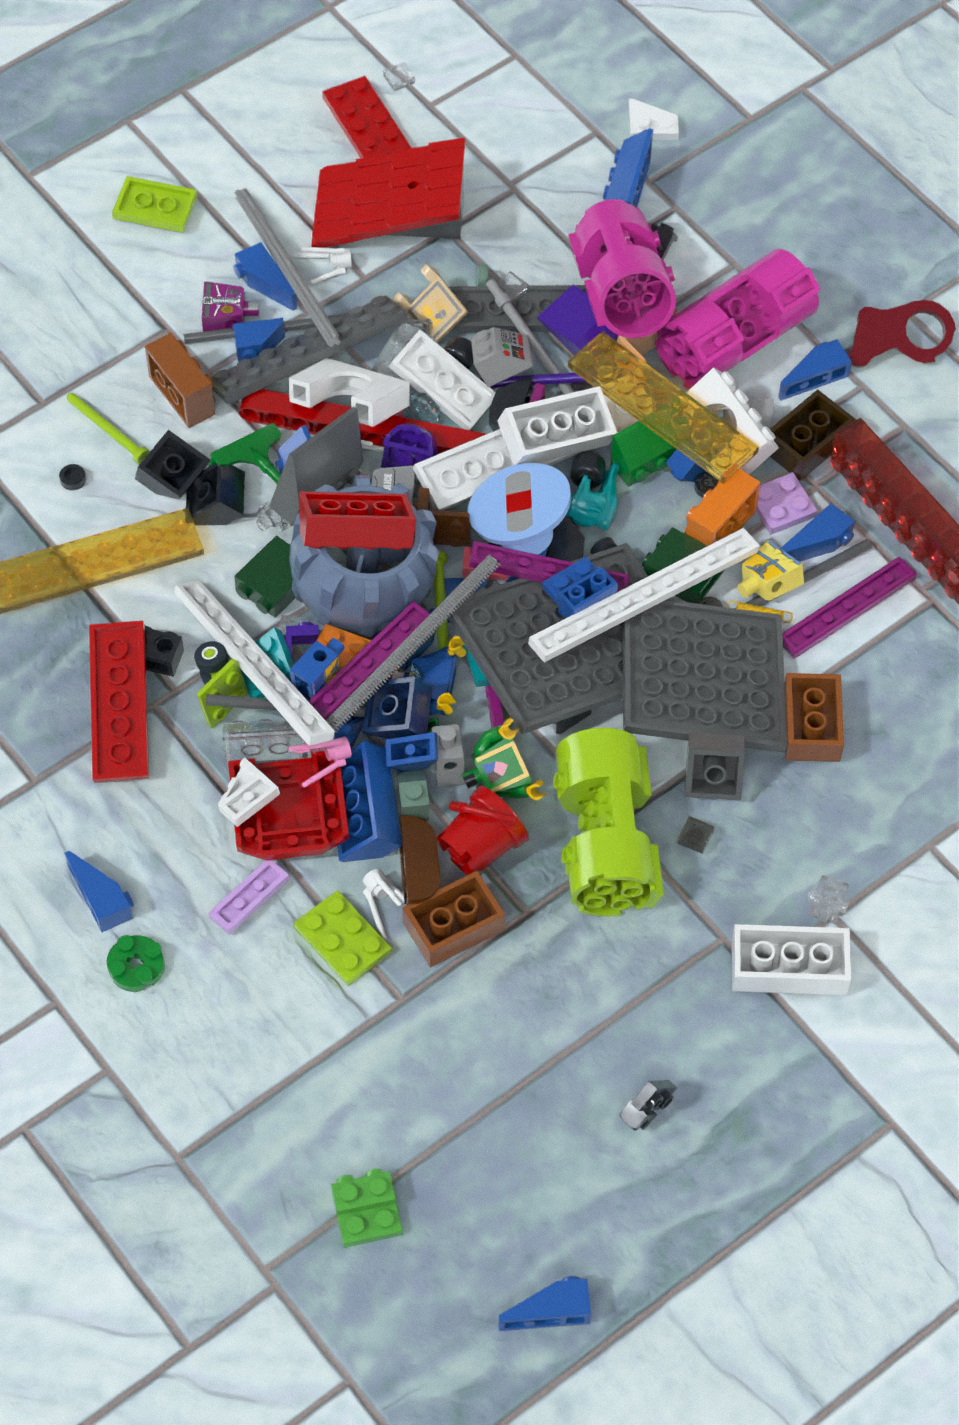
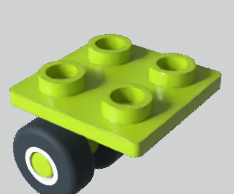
M209 641L201 644L196 649L194 659L201 679L205 684L197 693V698L207 725L214 728L225 719L234 707L206 705V695L245 697L248 691L238 661L233 658L228 661L225 647L219 642Z

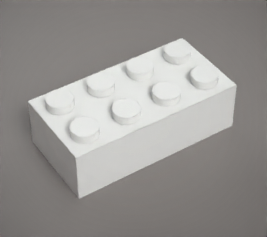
M600 386L505 408L497 420L513 465L537 463L607 446L611 443L613 435L617 433Z
M734 924L732 935V991L827 995L848 994L851 983L850 928Z

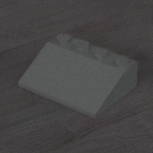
M353 406L289 454L269 507L292 526L295 523L297 514H299V491L314 492L324 484L331 485L336 490H340L348 483L353 484L354 476L361 474L359 469L363 456L358 409Z

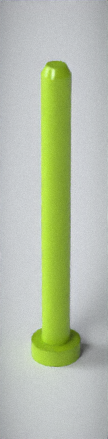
M69 393L66 398L70 404L133 455V460L140 465L150 450L146 447L140 448L76 394Z
M441 551L438 554L434 578L436 608L446 598L443 565L447 563V555ZM446 618V622L443 621L444 624L440 622L442 626L438 625L439 629L437 628L438 650L449 644Z

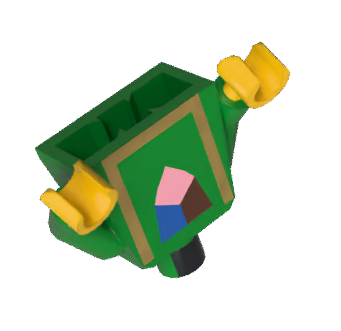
M508 718L503 725L485 731L474 746V753L471 755L476 768L461 774L467 788L470 789L483 782L485 787L492 790L499 797L513 799L530 797L533 800L543 798L547 793L538 792L536 787H541L544 782L538 780L532 785L529 784L532 782L531 777L513 740L519 728L516 730L508 728L514 720Z

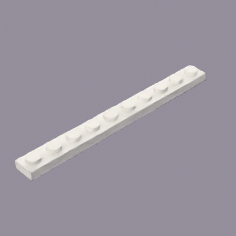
M742 528L529 637L528 644L541 660L546 662L758 553L760 545Z
M200 580L175 585V595L212 637L225 647L227 654L238 661L242 671L309 746L333 740L335 731Z

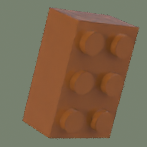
M169 333L146 345L145 352L149 378L187 427L191 428L215 415L214 403H216V400L212 393L214 383L208 374H203L197 359L189 356L182 340H177L172 333Z
M786 673L787 749L785 751V760L840 762L844 748L841 674Z
M478 871L437 890L433 897L423 903L409 904L402 907L403 924L430 968L505 930V914Z

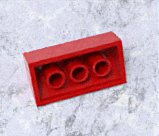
M299 491L300 534L304 546L314 549L322 547H336L339 549L363 547L368 550L376 548L402 550L403 548H412L416 518L406 494Z

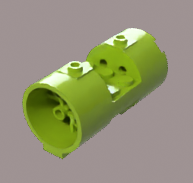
M592 728L571 734L564 738L556 747L557 772L554 776V788L557 789L558 800L561 801V805L566 811L579 816L578 829L582 830L581 834L572 837L566 847H563L561 853V861L565 864L566 875H568L571 904H576L581 913L599 917L621 916L622 910L633 907L638 911L645 907L653 908L664 895L658 845L650 844L648 836L636 830L633 808H642L652 795L646 747L639 746L637 739L632 734L615 728Z

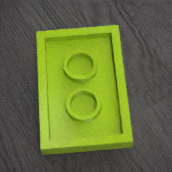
M126 176L113 208L112 217L116 220L184 233L197 199V190Z
M338 890L294 922L296 931L347 986L351 985L392 953V948Z

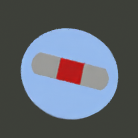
M523 463L507 467L487 478L472 495L468 506L470 523L477 534L486 541L499 544L504 548L538 555L550 545L553 538V529L563 520L569 510L571 503L570 485L562 472L546 464Z

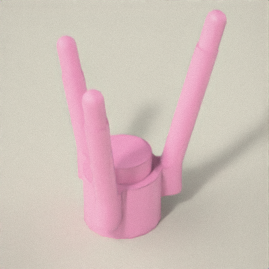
M345 736L311 746L301 744L289 747V751H295L296 754L311 752L310 749H317L319 751L318 748H320V750L325 751L328 761H334L333 764L303 782V787L309 786L339 767L346 766L345 759L350 758L352 754L349 742Z

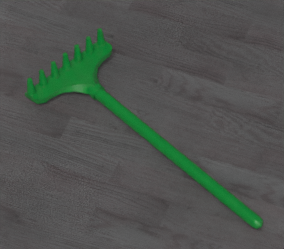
M271 423L211 452L209 466L214 463L218 466L220 464L230 466L237 463L253 464L278 484L281 473L269 460L268 451L273 444L280 440L281 432L274 423Z

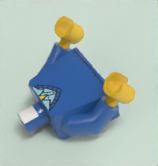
M459 636L453 637L449 641L448 646L434 653L412 659L409 673L400 671L393 673L392 679L417 677L432 687L429 716L436 714L448 716L453 712L450 705L457 702L452 696L456 676V658L454 657L455 654L458 657H463L466 654V650L462 647L465 644Z

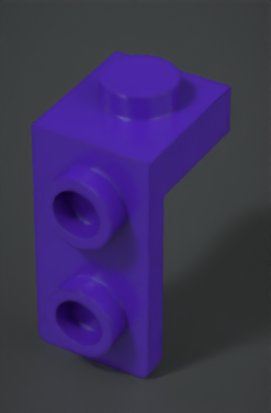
M301 622L295 626H286V635L283 636L293 663L294 645H306L316 642L320 635L319 625H314L311 622Z

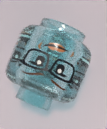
M424 392L417 395L411 393L409 395V406L403 409L402 412L405 418L435 424L441 417L439 415V405Z

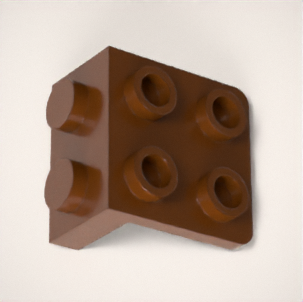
M419 488L418 498H413L412 505L417 511L424 509L432 512L437 522L433 538L434 545L468 546L470 544V514L468 512L430 510L429 488Z

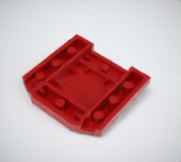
M315 751V754L311 752V758L256 763V758L247 759L279 788L280 795L238 827L234 825L237 852L266 861L322 855L349 839L341 768L333 770L307 787L302 786L303 782L334 763L333 760L328 761L325 751ZM241 760L228 761L230 781L232 777L236 778L241 769Z

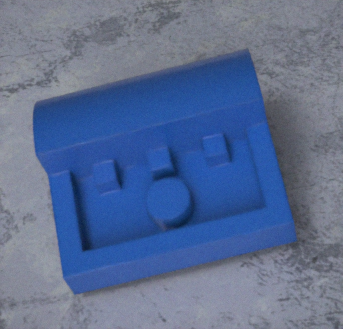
M584 557L542 582V588L558 605L559 613L564 618H568L615 594L618 590V583L602 567L597 569L587 557Z

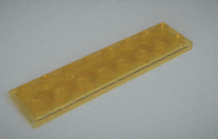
M603 331L568 360L569 369L593 387L600 386L605 396L723 484L758 453L759 446Z
M185 508L1 561L0 614L204 555V549L189 509Z

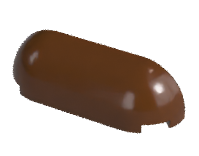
M401 815L402 846L399 848L404 904H419L433 897L440 886L436 833L432 826L423 819L415 816Z

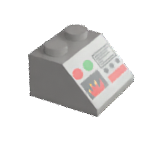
M492 327L488 330L479 331L475 336L471 337L474 365L487 387L533 367L531 344L528 335Z

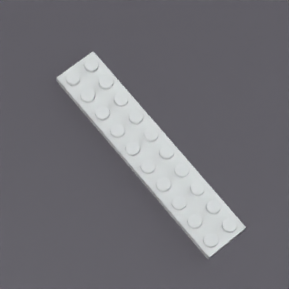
M635 373L601 387L617 433L656 412ZM499 429L416 463L413 466V470L422 487L429 488V500L434 510L444 511L470 500L476 489L487 478L502 469L514 465L502 432ZM578 453L550 460H545L537 463L546 464L550 466L569 457H572Z

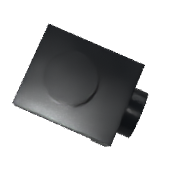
M652 223V232L657 231L661 246L657 247L658 255L660 258L665 259L672 242H676L678 236L673 232V227L661 223L660 226Z

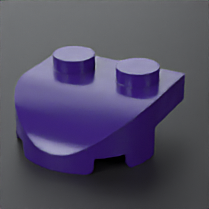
M400 424L394 427L383 441L385 446L381 467L414 466L416 463L437 455V442L433 435L422 427L412 424Z

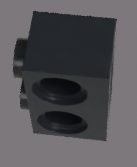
M145 625L146 670L174 677L184 652L182 636H178L170 631L154 630Z

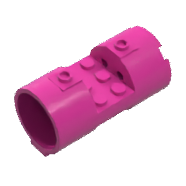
M610 199L594 204L585 211V215L579 224L576 225L575 232L568 234L581 279L590 278L585 280L584 283L598 327L606 325L613 333L626 338L649 336L666 325L673 315L676 305V295L671 283L675 281L672 267H666L664 259L658 255L657 247L661 246L657 231L652 232L650 224L647 223L644 214L638 207L625 203L624 200Z
M775 249L671 316L666 325L656 332L658 334V339L654 341L656 350L672 377L674 378L678 375L684 381L683 386L690 390L712 368L721 372L730 370L815 314L819 306L818 291L821 289L810 267L806 268L790 252L783 249Z

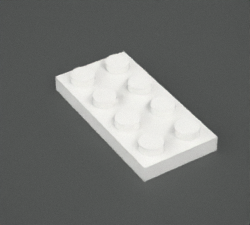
M421 330L416 333L388 366L402 379L408 381L427 400L431 397V402L439 410L465 430H470L491 405L495 392L490 387H487L484 382Z

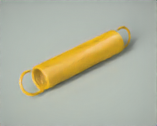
M729 601L727 603V608L730 602H736V609L778 614L782 616V621L784 612L791 614L793 619L792 613L788 611L737 601Z

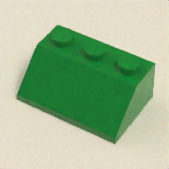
M676 400L613 435L610 466L617 462L620 467L618 475L628 487L636 482L644 481L657 470H664L668 466L666 462L684 440H693V435L679 402Z

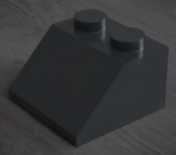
M168 429L138 466L135 480L157 495L180 499L209 464L210 459Z
M216 463L203 470L186 492L185 524L189 526L228 525L241 517L244 512L245 472L233 465L223 466L220 464L218 466Z

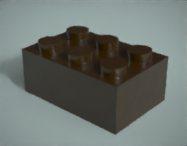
M817 389L770 428L776 437L774 442L779 448L769 457L789 473L793 472L796 478L801 481L853 437L856 419Z

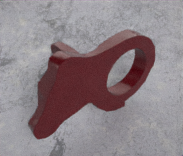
M929 300L913 301L890 309L864 307L857 316L853 347L848 357L851 360V365L863 368L872 358L896 347L914 361L922 363L936 362L935 357L941 355L952 342L954 332L956 331L955 322L947 309L941 304ZM924 313L935 317L943 329L941 343L932 349H922L910 342L906 333V325L910 317Z

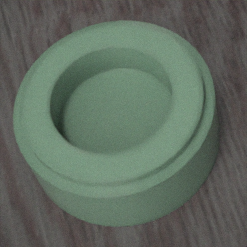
M478 264L476 286H486L489 268L487 264Z

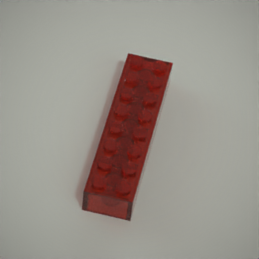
M861 417L836 431L830 460L833 469L838 473L840 472L847 480L849 487L852 490H856L863 498L866 506L872 508L879 516L880 521L895 533L897 540L911 551L914 559L923 564L928 570L930 577L941 584L948 597L954 599L959 604V524Z

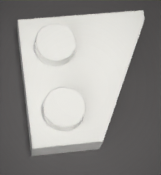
M629 99L630 137L650 128L654 129L653 140H678V115L635 99Z
M246 758L241 760V769L236 778L232 777L227 792L223 794L218 803L220 812L236 827L280 795L279 788Z

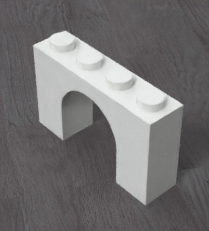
M325 358L289 378V399L292 403L311 408L333 396L353 395L351 396V405L358 409L359 423L373 427L409 406V382Z
M712 368L678 402L692 433H695L716 413L723 410H732L737 421L735 437L730 445L708 465L718 479L725 472L729 473L735 466L747 474H751L779 448L774 442L776 437L768 427H763L760 422L762 420L760 414L754 408L748 406L746 403L749 401L747 396L740 389L737 390L733 385L735 383L734 378L727 371L721 372Z

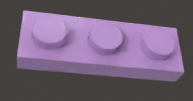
M272 860L264 861L209 912V918L230 935L289 881V874Z

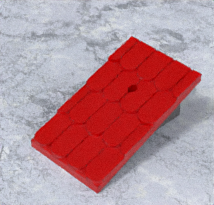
M465 137L428 143V146L402 149L392 154L356 159V162L329 165L320 169L311 247L326 248L383 235L461 239L464 203Z

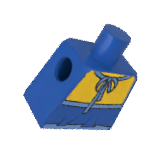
M332 638L326 646L318 641L314 642L290 669L291 683L307 701L340 671L339 655L345 649V646L335 638Z

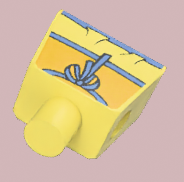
M768 540L759 548L758 553L750 556L743 562L741 566L743 582L738 584L737 588L744 598L757 593L765 600L770 601L804 584L803 564Z

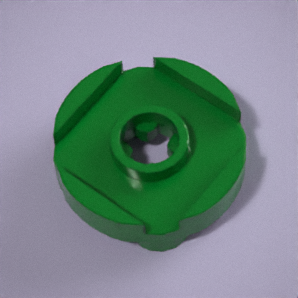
M124 935L110 949L106 965L109 975L117 987L125 991L139 992L144 990V987L151 984L154 985L160 980L164 972L165 961L161 946L154 940L141 935ZM139 958L143 964L137 965L135 969H132L131 963H129L130 960Z

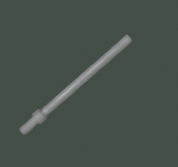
M494 279L489 280L486 286L495 297V303L500 310L505 311L521 334L528 335L531 349L548 373L560 374V370L512 305L513 301L510 296L501 290ZM569 383L557 384L564 395L575 392Z

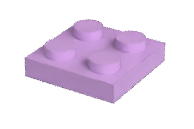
M793 472L760 485L756 513L770 535L817 516V509Z

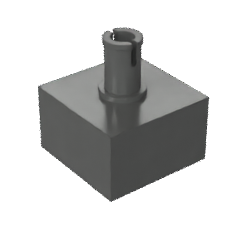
M688 733L685 797L741 800L745 760L744 735Z

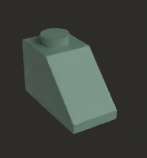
M424 770L396 772L401 815L415 816L424 821H430L428 789Z

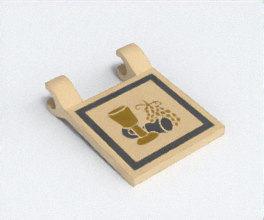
M426 264L421 269V273L431 284L413 302H411L408 296L402 295L400 292L393 297V300L406 311V314L411 319L427 321L429 323L427 336L438 343L468 313V310L443 281L438 271Z

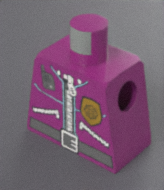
M204 282L201 319L203 331L233 328V324L244 323L245 316H259V301H245L243 287Z

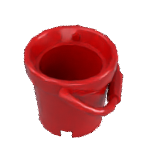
M484 786L476 788L470 795V802L468 804L460 801L450 802L449 809L459 814L436 837L437 843L443 852L448 849L451 855L450 860L466 875L475 871L481 873L510 849L519 848L529 840L528 831L516 813L496 793Z

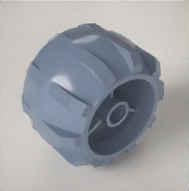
M355 475L354 483L351 487L336 490L333 486L324 484L314 492L406 494L409 500L411 489L400 483L395 484L391 490L371 486L368 475ZM410 503L416 518L412 548H403L402 550L376 548L368 550L363 547H350L348 549H341L347 555V568L338 564L324 547L314 549L304 546L300 534L299 514H297L289 555L293 578L292 591L296 600L304 603L308 610L317 618V622L323 626L328 624L361 637H370L375 633H380L409 604L415 601L418 605H421L424 599L430 595L439 550L435 547L433 541L437 522L432 512L424 509L417 511ZM404 559L402 563L393 569L376 573L379 564Z

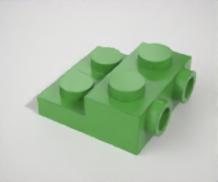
M372 1169L365 1173L366 1177L354 1179L353 1175H343L336 1179V1183L331 1184L344 1248L403 1235L390 1171L383 1173L382 1169Z

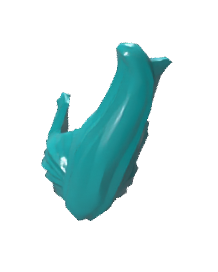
M614 462L610 469L605 471L599 492L590 491L591 479H588L587 475L583 476L576 492L571 495V503L567 512V516L573 523L580 527L597 526L602 531L610 528L619 502L615 483L620 468L617 462Z

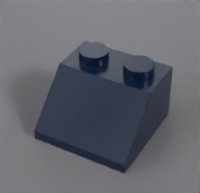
M417 677L384 679L386 683L383 682L384 685L380 684L381 688L377 686L379 690L375 688L377 692L373 691L374 695L370 693L372 697L368 695L370 699H366L363 734L393 739L427 733L432 687Z

